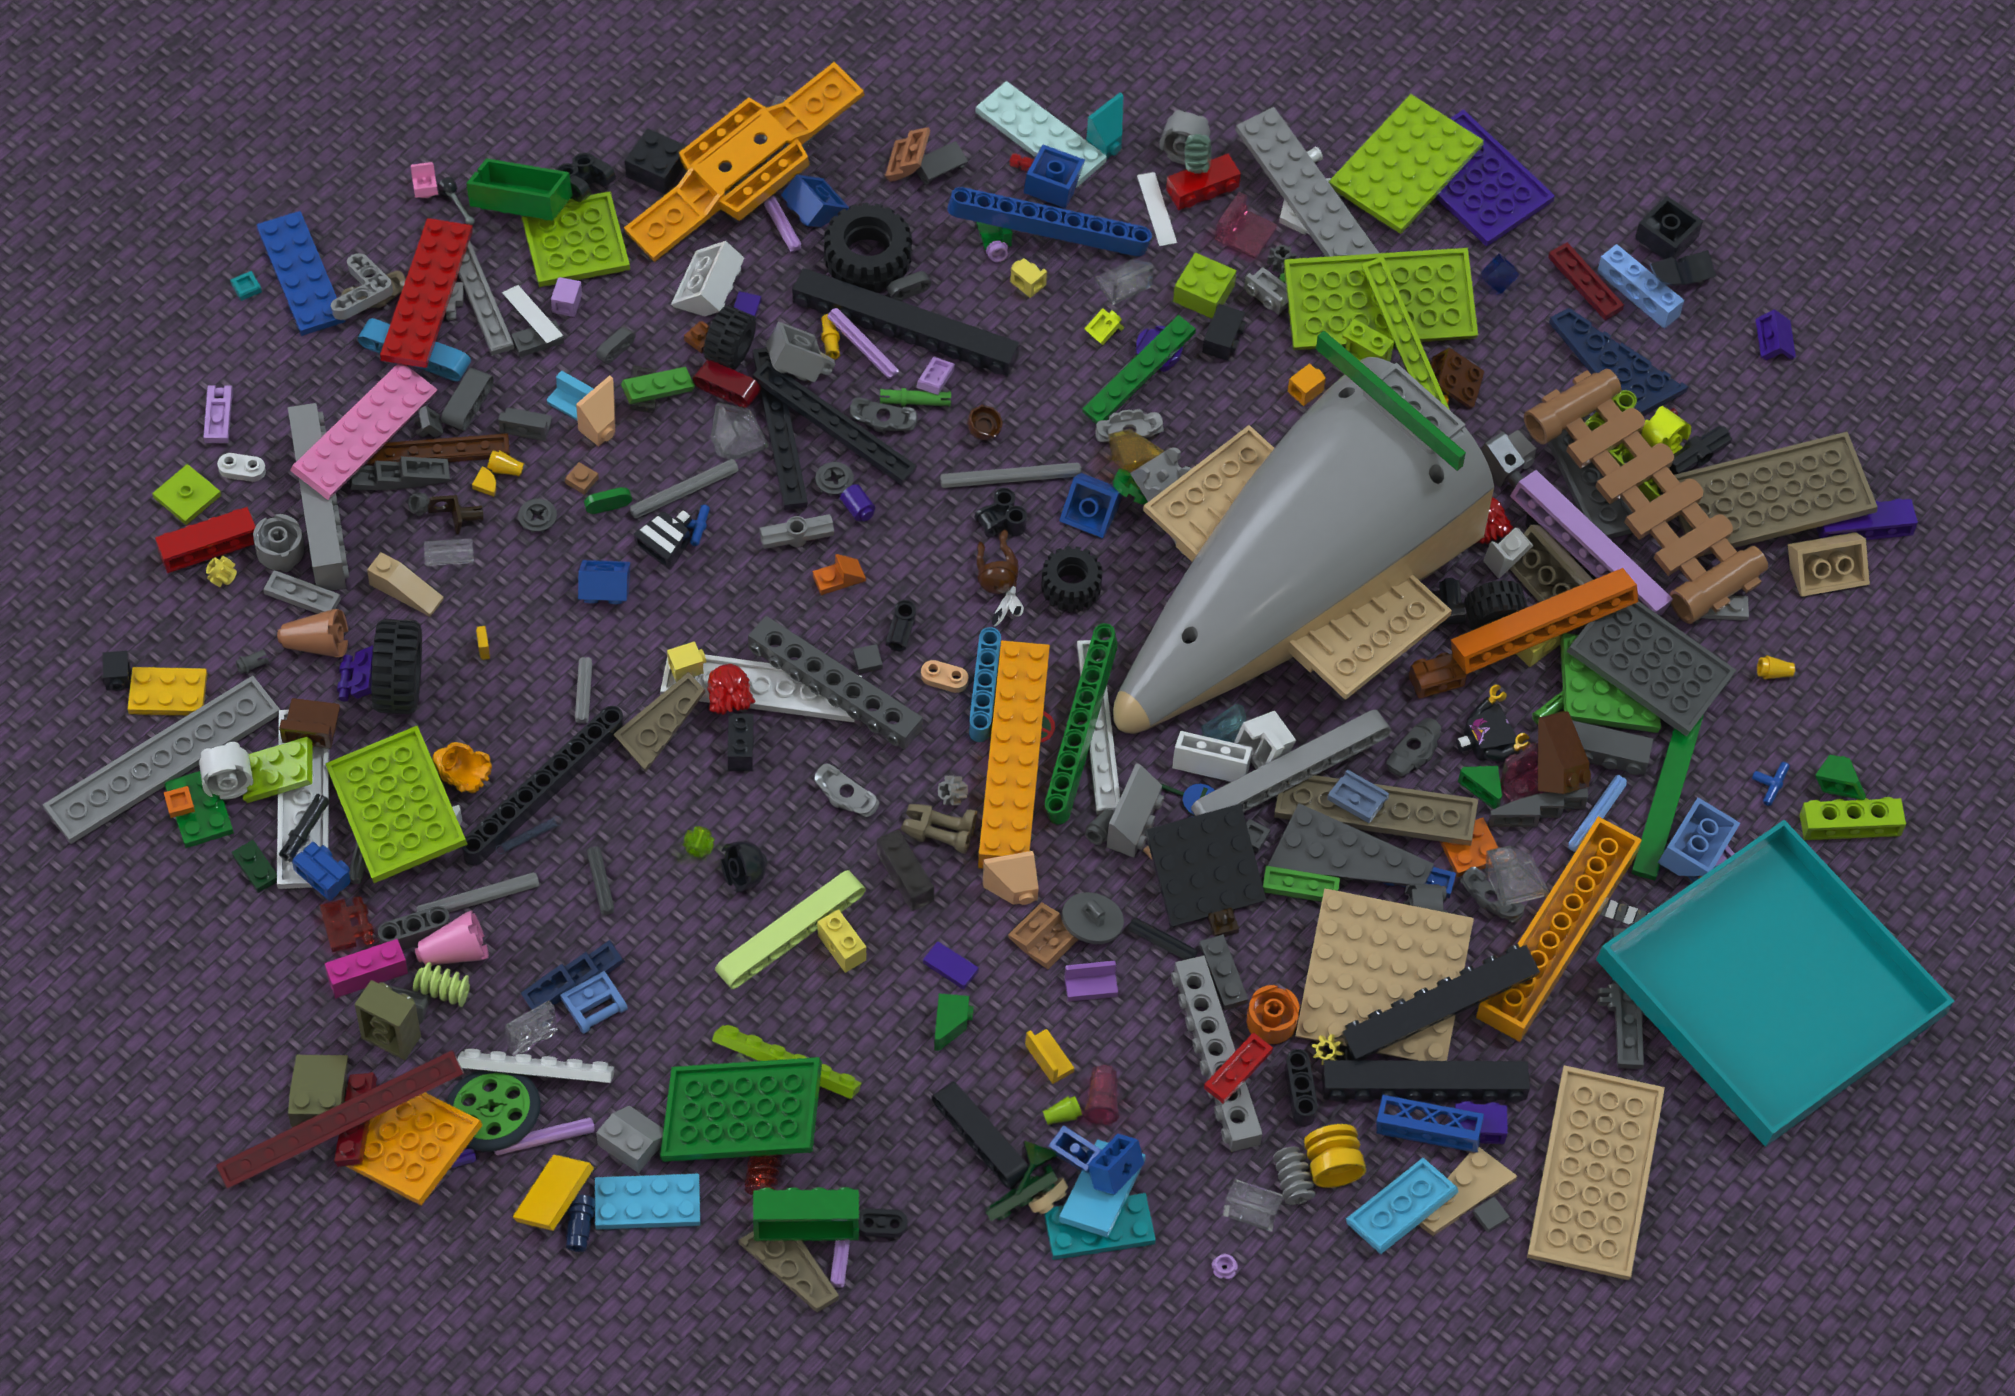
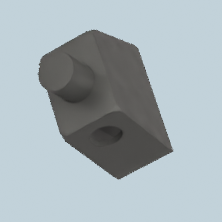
M1503 431L1487 441L1481 451L1488 463L1493 482L1498 487H1502L1509 482L1515 489L1518 482L1524 478L1520 471L1525 462Z

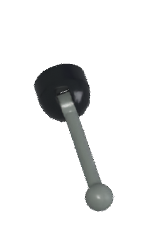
M452 177L444 178L438 183V190L444 197H452L466 218V224L473 225L475 222L474 218L468 215L455 195L458 188L456 182Z

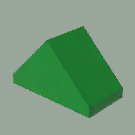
M1498 766L1463 767L1460 770L1459 784L1492 809L1500 806L1502 792Z

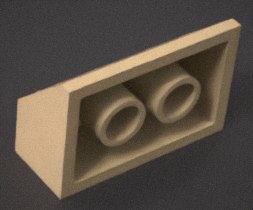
M1856 532L1788 544L1789 565L1801 597L1870 584L1866 538Z

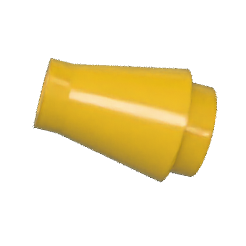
M493 450L487 469L492 470V473L520 477L524 463L519 462L500 450L499 452Z
M1768 655L1760 657L1758 660L1757 674L1763 677V679L1794 676V663Z

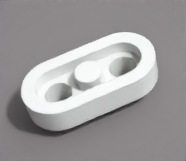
M227 453L218 460L219 473L226 478L256 482L261 480L266 474L264 461L259 457Z

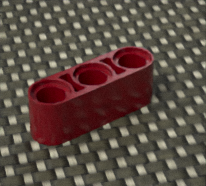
M707 360L692 378L694 384L699 389L742 408H747L761 391V386L755 379L710 360Z

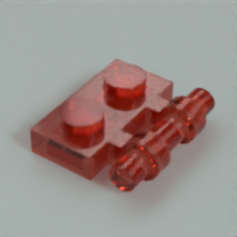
M361 896L353 898L354 905L346 907L345 899L320 905L332 953L356 947L355 937H362L366 945L374 942L372 936L374 933L373 926L369 923L367 917L369 913L368 907L364 904ZM356 917L359 925L351 926L350 918Z

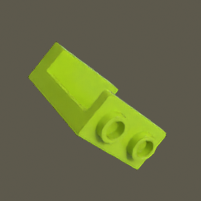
M1356 319L1343 332L1342 338L1347 340L1345 349L1359 361L1367 357H1377L1389 362L1391 361L1394 341Z

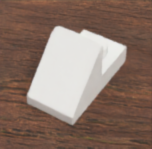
M1515 527L1499 544L1493 541L1489 544L1483 561L1497 578H1501L1533 545L1521 530Z

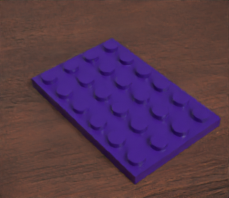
M1463 109L1450 119L1484 140L1483 146L1435 198L1487 247L1551 204L1555 199V195Z

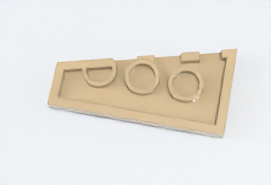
M1479 1147L1478 1153L1470 1152L1447 1178L1458 1187L1459 1193L1418 1225L1432 1236L1436 1235L1458 1220L1461 1215L1469 1210H1473L1488 1197L1497 1194L1507 1184L1510 1185L1516 1181L1517 1175Z

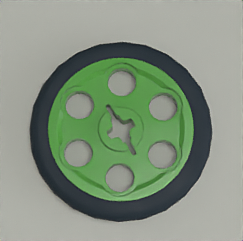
M477 1070L465 1076L455 1085L446 1101L447 1104L481 1121L483 1126L467 1147L483 1152L506 1149L520 1142L535 1126L541 1106L536 1086L524 1074ZM489 1083L497 1084V1088L494 1091L487 1092L484 1090V1087ZM512 1090L520 1092V1095L515 1099L507 1098V1094ZM473 1097L476 1099V1102L471 1106L463 1105V1101L466 1098ZM491 1106H495L494 1112H489ZM513 1112L522 1113V1117L516 1121L508 1119ZM493 1126L501 1128V1131L496 1135H489L487 1133Z

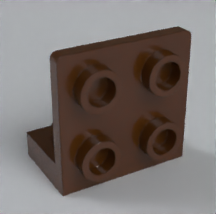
M1450 347L1433 356L1430 365L1441 391L1467 408L1472 409L1476 403L1484 371Z
M291 699L287 720H281L279 726L282 743L308 737L313 741V747L331 749L340 705L337 703Z

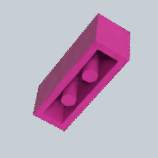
M398 939L325 963L327 977L335 998L364 989L371 980L379 984L380 982L408 974L406 960Z

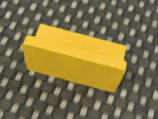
M1047 1029L1036 1035L1031 1030L1026 1032L1025 1046L1052 1084L1074 1073V1066Z

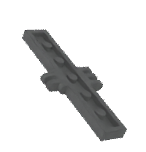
M1614 928L1612 939L1626 929ZM1614 980V984H1609L1607 988H1599L1597 995L1600 997L1598 998L1599 1006H1608V1010L1615 1011L1617 1068L1642 1069L1644 1066L1643 1011Z

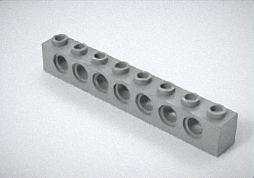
M1205 956L1175 962L1171 978L1174 987L1179 988L1178 1000L1180 1007L1185 1009L1187 1013L1185 1017L1187 1029L1192 1031L1194 1039H1192L1194 1051L1196 1054H1200L1202 1060L1199 1062L1201 1073L1203 1076H1207L1209 1080L1235 1052V1048ZM1189 985H1196V986H1198L1199 988H1198V989H1191V988H1189L1188 986H1189ZM1196 1007H1203V1008H1205L1206 1010H1205V1011H1198V1010L1195 1009V1008H1196ZM1210 1029L1213 1031V1033L1208 1034L1203 1032L1202 1030ZM1211 1051H1217V1052H1219L1221 1055H1219V1056H1214V1055H1211L1209 1052H1211ZM1246 1082L1232 1095L1235 1100H1227L1224 1104L1208 1092L1210 1099L1214 1098L1216 1104L1214 1106L1215 1117L1223 1125V1129H1221L1223 1142L1229 1144L1231 1152L1261 1145L1262 1131ZM1238 1118L1242 1120V1123H1234L1232 1119Z

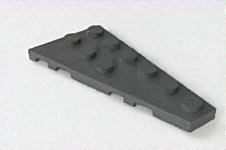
M1298 803L1268 864L1271 867L1339 877L1345 880L1356 879L1372 883H1392L1399 886L1426 884L1434 868V864L1300 803Z

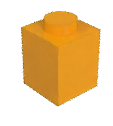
M1309 363L1289 378L1287 392L1305 406L1324 391L1326 378L1322 371L1315 369Z

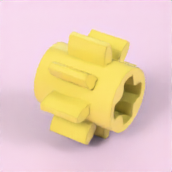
M223 555L220 560L213 558L206 568V573L209 574L207 579L218 587H221L222 583L229 585L237 573L236 569L233 568L235 563Z
M1330 1034L1328 1040L1323 1035H1320V1042L1312 1044V1047L1316 1048V1054L1313 1058L1320 1057L1322 1065L1324 1060H1337L1336 1057L1338 1055H1344V1052L1340 1051V1045L1343 1044V1041H1334V1034ZM1329 1045V1048L1333 1049V1052L1331 1054H1327V1051L1323 1050L1324 1046Z

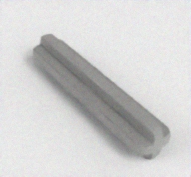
M581 657L579 659L575 721L578 724H586L589 721L592 659L590 657Z

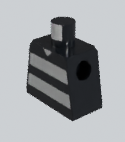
M683 510L675 518L666 512H661L634 533L635 543L639 548L671 570L690 543L691 538L686 526L692 521V518Z

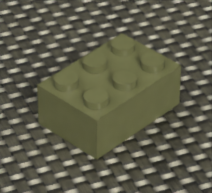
M371 980L355 1003L361 1038L406 1060L421 1038L415 1001L407 994L400 995L394 992L385 983L380 982L378 984Z

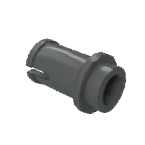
M261 649L246 657L239 656L235 663L240 674H249L250 670L268 664V657L257 660L266 655L265 651Z

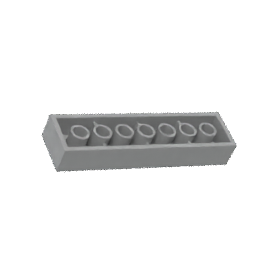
M316 403L288 407L296 462L326 433L323 411L318 412ZM299 478L316 586L330 591L346 588L345 579L349 578L336 493L327 500Z

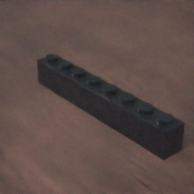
M1519 944L1511 946L1505 950V955L1499 958L1496 955L1484 959L1482 961L1483 965L1474 969L1473 966H1469L1459 972L1460 976L1452 980L1450 976L1438 981L1436 983L1437 987L1429 991L1427 987L1418 990L1413 994L1414 998L1408 1001L1402 998L1390 1004L1391 1009L1385 1012L1379 1009L1367 1015L1368 1020L1361 1023L1355 1020L1345 1025L1346 1030L1342 1031V1037L1353 1060L1366 1058L1537 977L1540 971L1527 945L1522 947Z
M1324 1060L1322 1068L1323 1099H1330L1334 1102L1343 1101L1344 1099H1355L1359 1102H1365L1370 1099L1382 1100L1383 1095L1413 1101L1433 1100L1435 1102H1443L1445 1100H1458L1465 1102L1483 1100L1485 1102H1495L1497 1100H1509L1510 1102H1520L1527 1100L1530 1090L1528 1061Z

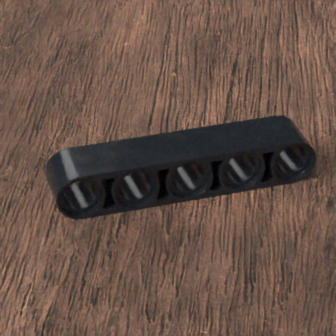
M951 1081L931 1096L935 1107L1005 1187L1010 1189L1024 1178L1029 1168L1027 1163L957 1083Z

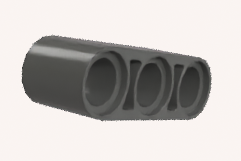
M470 368L442 413L441 422L465 431L493 386L494 376Z
M435 906L381 924L378 929L379 942L383 944L398 939L402 950L417 946L419 941L450 923L449 912L444 907ZM437 920H443L440 924L434 923ZM412 928H419V930L414 932L409 931ZM390 935L395 936L393 939H385Z

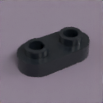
M867 1208L859 1212V1233L863 1236L898 1238L907 1231L908 1219L900 1210ZM866 1222H871L873 1226L866 1227L864 1224ZM896 1223L899 1225V1227L892 1228L890 1227V1225Z

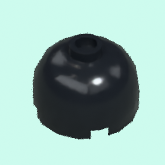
M748 841L728 843L722 848V852L726 851L725 858L721 859L722 873L729 886L734 884L735 888H737L734 891L750 890L764 879L767 858L757 845Z

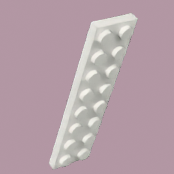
M705 655L706 663L703 664L704 674L694 676L705 689V694L699 700L700 702L710 703V693L707 691L710 672L719 666L733 664L740 667L750 680V691L756 701L754 704H750L752 709L847 722L855 721L846 711L840 707L832 706L826 698L820 694L812 693L808 686L794 681L788 673L782 669L774 668L770 663ZM668 659L666 661L660 694H663L676 683L668 665ZM811 670L810 672L816 673V672H818V671H817V670ZM855 695L849 696L850 698H857Z
M279 710V726L281 720H287L289 710ZM279 730V745H281V744H284V743H282V739H281V735H280V730ZM313 747L311 785L278 794V889L312 887L294 871L292 862L285 861L279 856V852L290 837L288 834L298 825L315 795L320 794V797L324 795L329 799V772L325 764L329 762L328 748ZM329 805L307 837L308 842L300 848L296 856L303 852L304 848L311 842H315L320 847L324 845L329 849Z

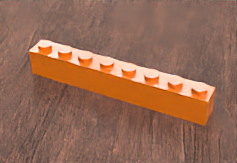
M1624 568L1618 569L1451 639L1452 657L1465 674L1471 673L1637 603V584Z

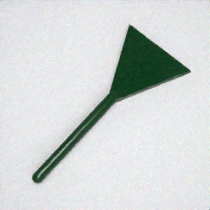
M1024 1141L1030 1166L1016 1191V1195H1021L1035 1167L1057 1157L1052 1150Z

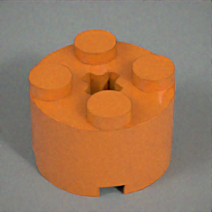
M1267 985L1258 989L1253 994L1248 1006L1246 1022L1250 1033L1254 1032L1269 1045L1288 1040L1295 1033L1300 1007L1296 996L1290 990L1278 988L1276 985Z

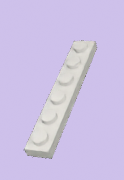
M466 1049L465 1052L461 1051L458 1056L461 1068L607 1083L611 1082L614 1075V1067L600 1061L593 1062V1064H583V1061L579 1059H568L567 1062L557 1061V1058L550 1056L542 1057V1059H533L528 1054H517L514 1057L506 1056L505 1052L500 1051L484 1054L480 1053L478 1049Z

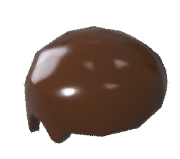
M982 404L972 409L969 413L967 426L969 432L976 439L991 440L998 436L1002 430L1003 421L1001 415L993 407Z

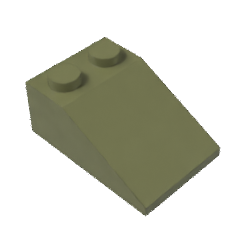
M296 1055L288 1109L291 1127L345 1102L348 1055Z

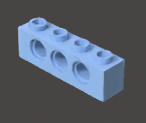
M1616 244L1601 256L1597 273L1665 329L1680 317L1684 300L1667 285L1659 281L1655 275L1619 245Z

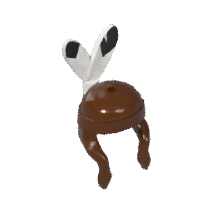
M1003 530L999 536L1000 548L1004 552L1006 561H995L985 564L983 560L985 546L981 541L977 545L978 554L976 560L980 586L988 593H1006L992 618L993 626H997L1004 619L1008 609L1017 617L1022 615L1024 609L1021 601L1015 596L1019 564L1014 552L1007 546L1008 532L1006 530Z

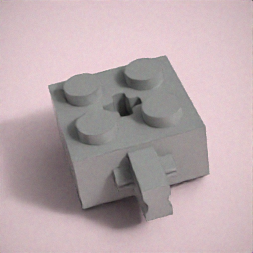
M779 321L766 343L773 367L781 373H791L800 380L815 382L820 373L830 375L835 366L834 359L820 352L815 335Z

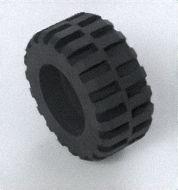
M862 203V206L855 204L849 206L848 210L843 209L838 212V217L834 216L829 221L824 237V262L831 277H836L838 280L867 290H873V292H880L881 288L884 287L887 289L891 282L907 274L909 264H911L912 234L910 233L908 223L904 222V218L897 213L895 215V210L889 207L886 209L882 208L881 204L876 203L875 206L869 205V203ZM860 240H875L884 244L887 249L878 255L863 256L854 253L848 247Z
M382 619L377 623L374 637L371 677L372 707L378 713L412 714L416 712L420 693L422 667L421 624L412 620Z

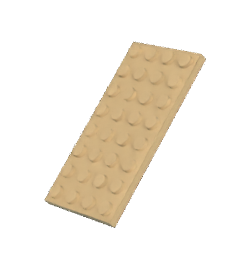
M1563 1066L1527 1258L1630 1280L1665 1087Z

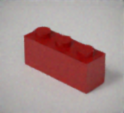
M1225 154L1212 159L1207 172L1194 173L1186 169L1168 176L1166 191L1178 210L1186 207L1190 208L1196 203L1211 200L1225 192L1234 191L1240 185L1241 173L1230 155Z

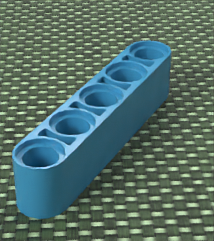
M373 318L369 319L357 338L358 342L369 350L381 353L390 324ZM435 342L427 368H417L452 381H460L471 363V358L458 349Z
M992 627L985 628L980 632L969 720V736L977 742L986 741L991 735L1001 647V634L996 628ZM982 683H987V684H989V685H988V686H984V685H981V684H982ZM980 704H985V705H987V706L981 707V706H979V705H980ZM977 725H982V726H984V727H983V728H978V727H976V726H977Z

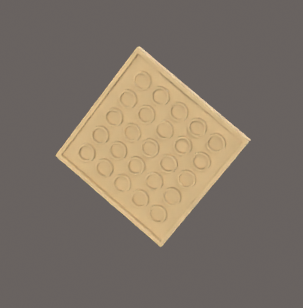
M1324 888L1295 1037L1320 1042V1035H1323L1328 1040L1329 1035L1334 1034V1041H1343V1044L1340 1046H1347L1342 1037V1031L1346 1030L1345 1025L1355 1020H1358L1359 1023L1368 1020L1367 1015L1379 1009L1385 1012L1391 1009L1390 1004L1402 998L1408 1001L1414 998L1413 994L1418 990L1427 987L1429 991L1437 987L1436 983L1450 976L1452 980L1460 976L1459 972L1465 967L1474 918ZM1455 1015L1376 1052V1054L1411 1061H1447Z

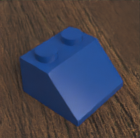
M1042 145L1026 174L1023 193L1066 208L1074 194L1085 159Z
M796 174L781 194L787 201L786 205L800 216V221L808 227H823L834 216L838 217V212L843 209H849L846 203L823 178Z
M1080 473L1073 478L1059 521L1104 538L1118 511L1123 495L1113 485Z
M582 560L578 573V599H584L585 603H598V600H608L610 604H621L623 601H627L631 562Z

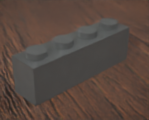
M1573 721L1589 764L1601 765L1607 769L1627 771L1632 775H1645L1653 738Z

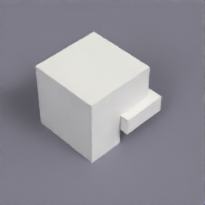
M1272 711L1243 722L1234 743L1252 747L1250 762L1255 769H1258L1291 752L1296 739L1278 714Z

